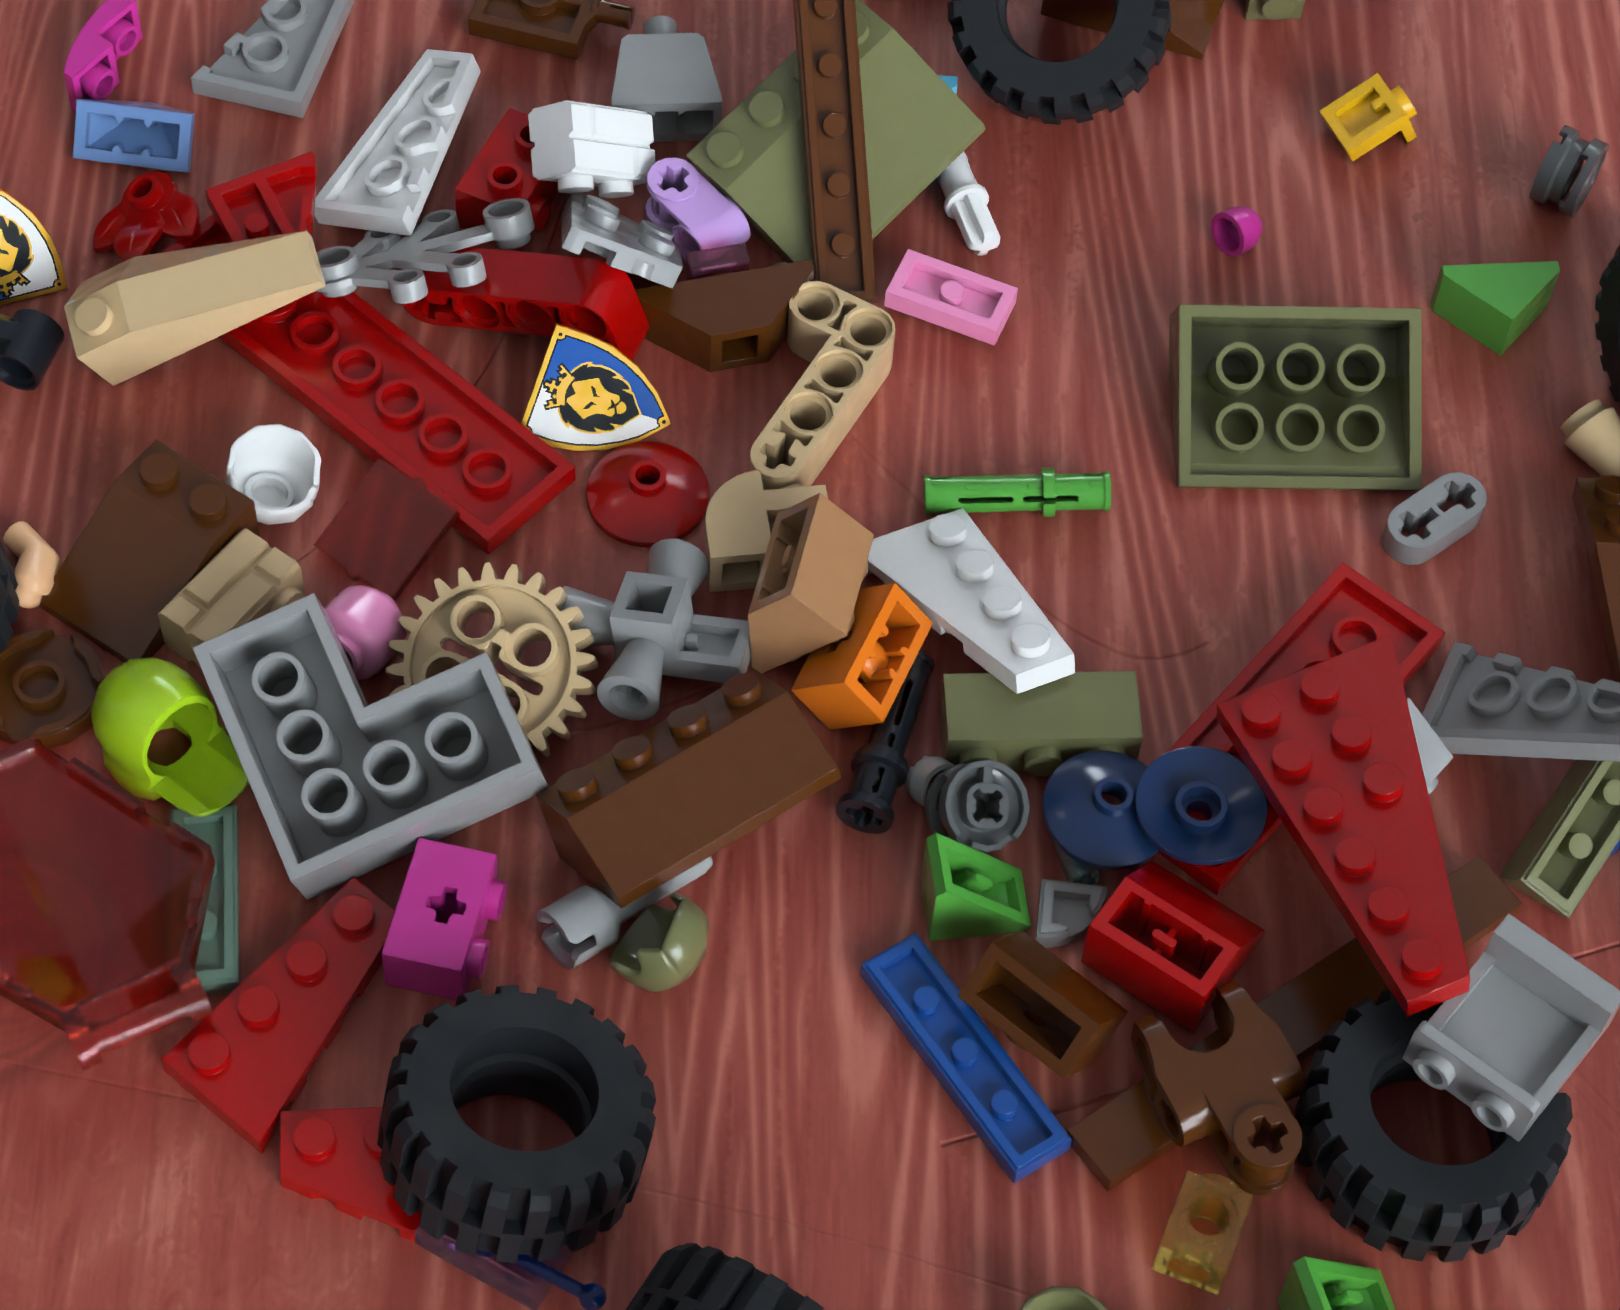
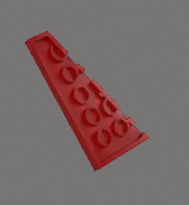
M1392 634L1218 703L1217 721L1407 1017L1468 992L1470 984L1469 968Z

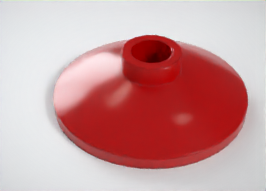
M635 442L618 447L599 460L588 478L586 501L594 522L607 535L625 544L638 547H652L653 544L663 539H682L701 523L709 504V484L702 467L683 450L660 442ZM642 481H653V482H656V483H654V484H652V485H644V484H641L640 482H642Z

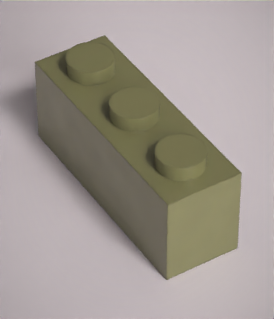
M1136 671L1075 672L1016 694L990 673L943 674L939 701L942 758L954 765L992 760L1005 764L1014 772H1027L1033 776H1049L1066 760L1090 751L1119 752L1138 760L1143 732Z

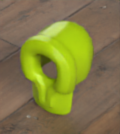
M155 657L130 659L112 669L98 686L91 709V719L95 737L102 746L104 767L122 788L134 796L149 800H157L162 797L183 812L194 817H203L227 806L249 784L231 738L226 734L224 726L217 719L215 706L207 691L190 674L174 663ZM177 729L191 741V747L181 759L168 766H162L149 760L147 753L153 736L161 730Z

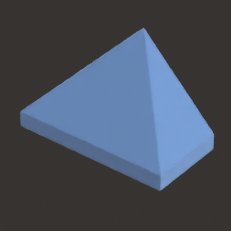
M77 99L73 158L188 173L191 170L195 113L153 102Z

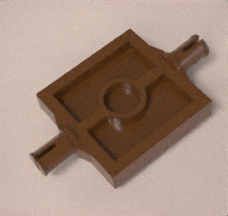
M476 0L468 17V29L470 35L578 59L588 33L598 22L630 30L635 17V6L607 0Z

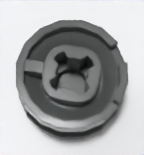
M1564 125L1559 133L1563 137L1561 143L1553 141L1533 183L1530 199L1541 204L1551 201L1558 205V212L1572 218L1577 214L1589 194L1603 165L1609 144L1596 138L1590 142L1580 138L1579 130Z
M992 760L950 766L936 776L928 789L925 802L927 824L933 834L939 833L983 853L1002 850L1008 843L1017 840L1027 825L1030 810L1027 789L1019 775L1005 764ZM941 791L939 805L936 808L938 793ZM940 822H942L948 834L944 832L943 828L940 825Z

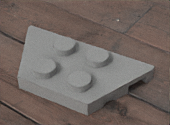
M568 193L561 208L563 249L580 255L582 249L585 248L607 258L606 263L611 267L639 275L673 289L683 264L679 245L672 242L674 237L672 232L647 220H641V223L638 224L620 214L619 208L598 197L583 193Z

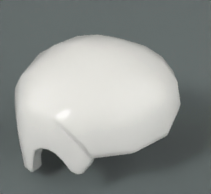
M282 424L256 425L238 437L233 443L226 466L225 483L254 501L257 522L266 525L295 522L313 506V500L317 496L320 485L321 456L317 448L303 432Z

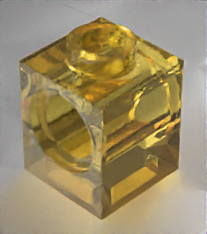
M1187 1170L1152 1270L1218 1295L1254 1195L1240 1190L1235 1182L1222 1175L1213 1173L1200 1175ZM1194 1218L1208 1219L1217 1225L1221 1233L1216 1235L1199 1233L1191 1226L1189 1220Z

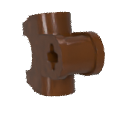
M1234 980L1215 987L1216 996L1211 1003L1214 1019L1226 1043L1217 1050L1204 1053L1188 1050L1179 1045L1169 1034L1162 1021L1156 1019L1152 1014L1135 1021L1131 1042L1146 1083L1149 1103L1170 1139L1177 1146L1183 1147L1203 1137H1207L1225 1168L1229 1179L1237 1188L1248 1194L1265 1196L1274 1194L1285 1187L1292 1176L1294 1161L1302 1147L1303 1135L1299 1122L1293 1116L1286 1101L1298 1097L1305 1092L1306 1084L1300 1063L1278 1024L1263 1012L1247 991Z

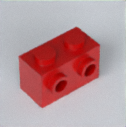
M512 108L507 110L455 187V205L460 228L469 229L485 224L483 210L494 202L511 198L525 199L530 203L535 226L532 232L539 233L545 226L550 214L551 203L558 194V182L537 180L536 177H533L531 149L535 146V143L530 141L527 114ZM523 246L514 249L520 251Z

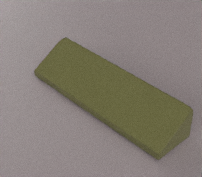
M1575 760L1502 872L1501 879L1560 916L1569 918L1620 840V762Z

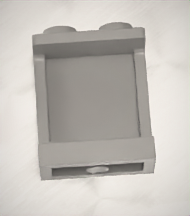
M1508 913L1493 932L1484 953L1469 970V991L1444 1001L1428 1022L1422 1021L1414 1031L1402 1059L1413 1066L1415 1073L1425 1083L1436 1089L1447 1090L1468 1105L1482 1124L1492 1130L1505 1132L1519 1142L1609 1027L1620 1007V990Z

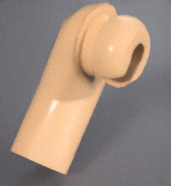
M19 521L5 532L3 543L19 559L14 570L18 583L15 591L20 600L19 606L30 609L39 606L42 596L50 593L54 584V576L61 567V561L56 551L27 522Z

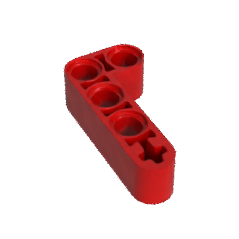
M467 247L449 253L478 252L482 254L487 274L483 282L470 287H455L451 284L448 272L423 270L428 288L427 296L413 303L402 304L405 310L414 318L424 323L440 326L551 337L555 325L558 323L585 332L613 345L632 361L649 329L647 316L627 273L609 266L606 260L597 258Z

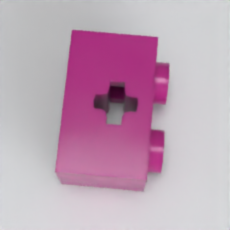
M418 838L381 954L386 985L457 1000V996L467 993L471 978L481 980L486 968L490 941L483 939L489 919L499 921L507 894V882L498 880L497 854Z

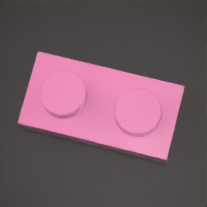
M908 249L885 292L884 306L995 346L1016 304L1018 288Z

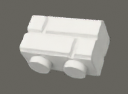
M565 100L534 108L528 114L530 141L535 143V146L531 149L533 177H536L537 180L558 182V192L560 193L588 192L594 190L595 186L598 187L599 197L603 198L631 196L634 194L633 186L647 183L649 168L656 162L655 150L650 149V144L654 142L652 115L647 114V112Z

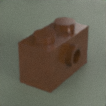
M1024 931L992 942L958 995L960 999L1003 1031L1012 1043L1030 1052L1063 1079L1095 1063L1128 1013L1125 1008Z

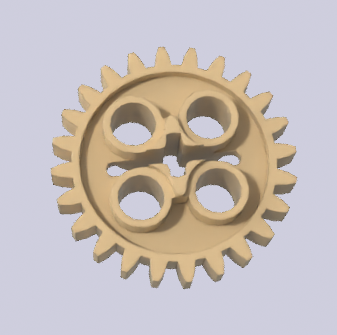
M490 562L484 564L481 580L473 581L464 567L458 568L459 586L453 589L440 578L435 579V588L439 598L431 602L425 597L416 595L413 599L422 612L419 619L400 616L398 619L402 627L410 634L408 640L389 641L388 646L391 650L404 659L403 662L386 667V673L391 679L405 683L393 690L389 695L470 660L465 656L463 657L457 653L444 650L442 644L446 640H451L463 646L476 656L487 652L493 664L500 659L512 675L543 687L541 694L533 695L498 673L508 697L512 696L520 699V709L517 717L530 746H534L547 758L551 753L546 737L554 733L562 739L569 740L571 735L562 721L567 715L585 719L587 715L583 707L575 700L576 695L595 694L596 691L593 683L581 676L583 672L598 668V661L594 655L579 652L594 642V637L589 629L573 630L584 618L578 606H574L560 611L568 597L564 589L559 586L544 596L546 580L543 575L537 572L524 585L522 584V572L516 564H512L509 567L503 580L498 579L497 573ZM485 612L494 615L495 622L488 634L480 638L465 636V627L471 617ZM540 640L551 644L550 655L544 663L531 667L521 664L522 651L528 644Z

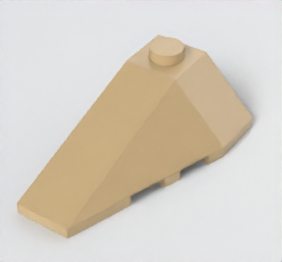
M307 231L136 256L83 281L65 304L64 310L76 358L111 385L115 386L325 287L326 284L312 236Z

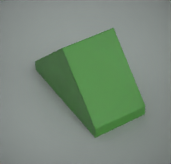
M1558 261L1442 265L1430 301L1432 312L1501 356L1547 308L1560 273Z
M934 833L926 838L920 887L929 941L1010 934L1031 928L1023 876L1020 868L939 833Z
M1305 1256L1292 1263L1277 1299L1280 1310H1396L1381 1270Z

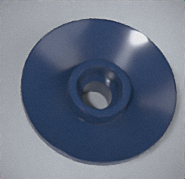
M1191 746L1169 751L1158 757L1146 768L1137 786L1135 812L1142 831L1160 851L1185 863L1217 865L1232 861L1245 854L1255 845L1266 823L1268 808L1266 796L1246 764L1233 755L1218 749ZM1193 811L1201 812L1207 816L1208 820L1200 821L1193 819L1188 813Z
M1103 750L1081 753L1063 762L1049 778L1042 799L1044 823L1058 847L1076 861L1102 870L1130 869L1145 863L1156 855L1159 849L1152 844L1142 831L1135 812L1137 786L1148 766L1128 755ZM1102 794L1114 796L1122 804H1109L1102 798Z

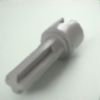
M707 857L622 909L598 889L583 885L537 912L536 919L539 922L555 923L544 929L541 939L547 950L562 967L572 969L617 943L621 924L636 916L637 913L646 909L649 905L658 902L705 874L713 865L712 857Z

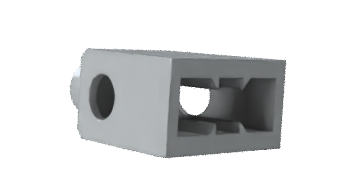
M662 15L651 17L644 24V34H628L621 39L611 107L645 111L647 114L652 115L654 142L701 141L722 121V95L705 39L698 33H678L677 23L671 17Z

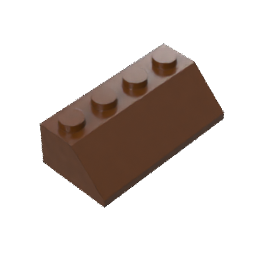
M753 669L748 673L729 678L720 689L694 704L677 708L669 714L666 720L642 734L623 739L613 747L612 751L588 765L564 773L555 784L537 793L536 797L559 857L622 909L842 777L838 766L789 693Z

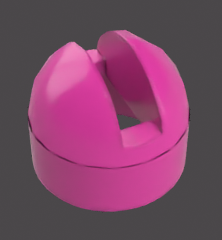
M1246 206L1230 207L1216 214L1211 221V234L1216 246L1222 253L1230 257H1236L1251 250L1258 243L1259 236L1262 233L1260 217L1256 211Z

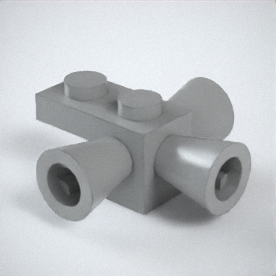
M663 539L653 544L649 551L647 573L627 571L615 602L569 586L563 587L568 597L560 611L578 606L584 616L582 621L573 630L589 629L594 637V642L589 646L614 644L617 659L599 683L597 697L609 712L618 717L635 721L653 717L659 710L662 675L724 683L729 678L744 674L747 671L751 659L748 620L699 615L693 612L691 597L707 576L709 561L698 547L687 541Z

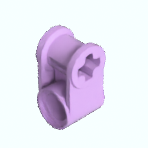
M673 157L659 160L649 168L646 182L651 196L648 198L645 206L646 220L674 234L672 242L679 245L681 257L693 269L700 272L706 270L749 240L751 236L750 227L741 209L731 199L723 196L696 170L694 165L684 159Z

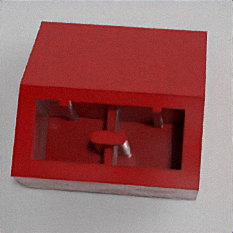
M1152 861L1127 875L1090 923L1081 962L1194 1033L1212 1008L1211 1003L1216 996L1215 987L1233 979L1263 937L1265 930Z

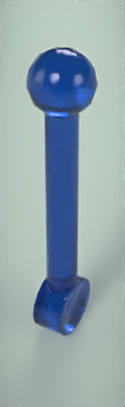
M478 1249L476 1252L480 1257H491L495 1254ZM527 1254L518 1255L517 1263H513L578 1297L581 1306L586 1310H599L606 1302V1292L600 1284L592 1282L585 1285L540 1261L534 1262L533 1258Z

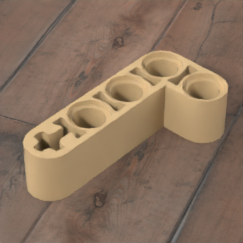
M821 281L803 283L795 298L793 299L792 297L790 299L787 344L793 353L811 362V364L757 437L750 450L749 471L758 470L761 472L763 490L779 489L790 484L811 486L888 377L892 368L896 330L894 320L883 309Z

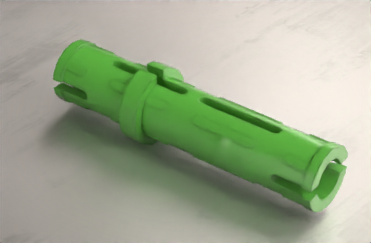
M1053 467L1041 468L1040 474L924 475L925 515H931L932 513H949L963 508L967 513L1041 511L1042 517H1054L1055 512L1060 510L1110 511L1111 477L1109 471H1102V473L1055 474Z

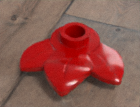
M154 171L139 175L127 186L121 203L105 214L97 225L93 235V250L96 253H101L114 248L116 254L124 262L136 256L148 255L162 234L180 240L193 239L196 237L199 228V207L191 195L178 191L176 183L167 173Z

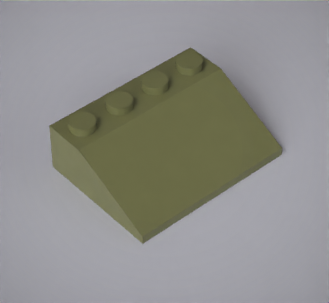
M855 0L873 240L966 150L986 128L984 123L892 26L861 0ZM795 50L686 155L689 163L694 165L696 170L723 196L731 199L741 209L748 221L750 230L788 263L812 259L797 52Z
M1179 304L1169 316V382L1177 488L1420 491L1422 489V308Z

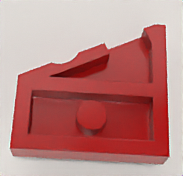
M382 1107L281 1111L279 1175L282 1187L310 1199H326L341 1212L360 1220L366 1215L399 1229L400 1236L405 1239L422 1241V1228L419 1227L421 1215L416 1212L410 1216L403 1211L393 1197L395 1185L391 1186L385 1181L379 1163L382 1149L377 1145Z

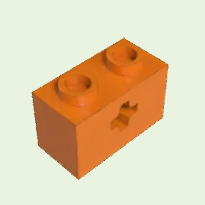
M895 582L859 589L853 611L855 620L847 636L836 643H830L810 652L791 688V691L829 730L884 722L933 625V622Z

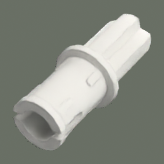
M963 151L937 177V180L945 195L944 210L947 216L956 220L967 247L973 250L977 256H983L989 250L999 246L1001 237L987 207L989 202L988 192L985 187L977 183L968 163V158Z

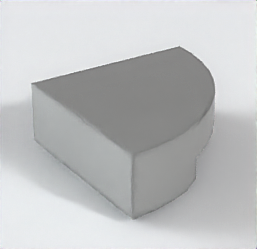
M1042 879L1039 890L1035 940L1045 948H1053L1069 944L1088 932L1090 923L1102 909L1107 887Z

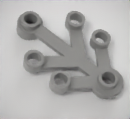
M520 198L494 202L488 205L482 212L485 224L461 231L457 213L454 210H437L425 215L422 218V223L414 228L411 236L401 238L399 234L369 230L365 233V238L353 248L349 246H334L322 249L317 252L326 286L317 290V292H322L324 296L333 298L348 295L354 292L358 286L390 289L392 300L395 303H413L423 299L428 294L423 270L448 272L451 284L455 287L477 285L487 277L482 254L478 252H464L460 254L449 252L495 240L496 246L500 249H514L524 246L531 240L530 232L535 227L530 203ZM391 268H400V269H402V270H399V271H398V270H389V269H391Z

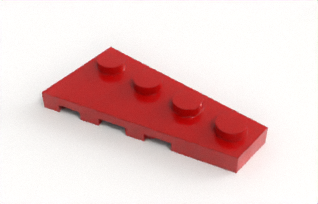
M353 877L161 1058L164 1071L262 1154L275 1134L273 1128L281 1116V1111H284L288 1104L291 1106L294 1104L307 1083L306 1075L323 1048H329L342 1027L341 1020L355 997H361L382 963L381 954L395 910Z

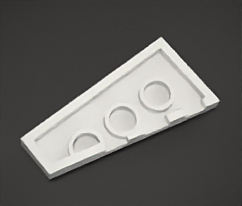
M963 508L938 515L932 519L873 539L867 560L869 567L866 576L873 573L884 581V584L895 582L933 622L931 628L940 635L949 633L963 643V650L967 656L1016 694L1075 673L1073 651Z

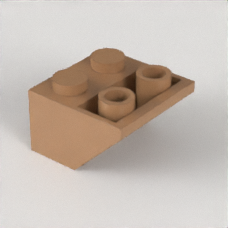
M821 493L777 513L748 612L752 668L761 674L787 662L796 661L801 656L830 643L840 641L847 636L855 620L853 611L861 582L868 572L867 560L874 534Z

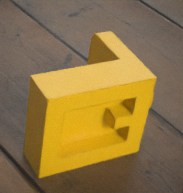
M1378 73L1319 111L1323 120L1352 162L1398 132L1407 144L1417 138L1409 120L1417 114L1413 104L1399 85L1390 90Z

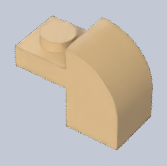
M761 470L745 472L724 483L711 498L706 511L704 554L709 561V572L707 574L709 593L756 588L777 513L818 493L828 498L826 485L804 486L790 484L779 489L763 490Z

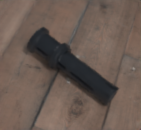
M919 651L884 722L874 724L868 744L863 745L853 755L851 769L854 775L848 793L843 794L838 800L836 814L843 823L857 831L879 834L888 831L892 826L895 813L891 805L897 788L905 784L909 770L908 762L904 755L914 724L917 721L929 677L935 666L933 660L921 651ZM901 698H903V704H902V707H901V710H900V713H899V716H898V719H897V722H896V725H895V724H894V719H895V716H896V713H897V710H898V707H899ZM862 806L868 807L866 812L861 811Z

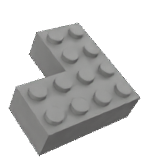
M315 593L192 647L290 881L307 900L346 883L353 877L357 878L414 852L418 838L438 841L530 799L549 787L502 681L487 652L368 705L331 618Z

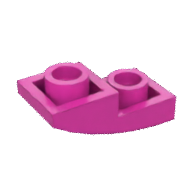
M106 0L90 17L76 38L64 69L70 106L75 114L77 99L104 100L120 83L116 60L121 56L128 55L136 47L137 43L143 39L136 0Z

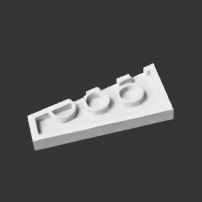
M432 49L425 51L316 196L314 216L319 224L406 236L412 235L481 73L473 54Z

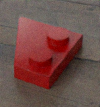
M312 151L205 190L207 204L228 243L307 231L313 237L317 165L316 157Z

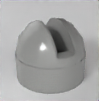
M924 755L919 758L914 767L910 766L905 781L907 792L914 801L925 807L930 780L933 782L938 774L950 766H954V764L942 757ZM941 791L938 793L936 808L939 805Z

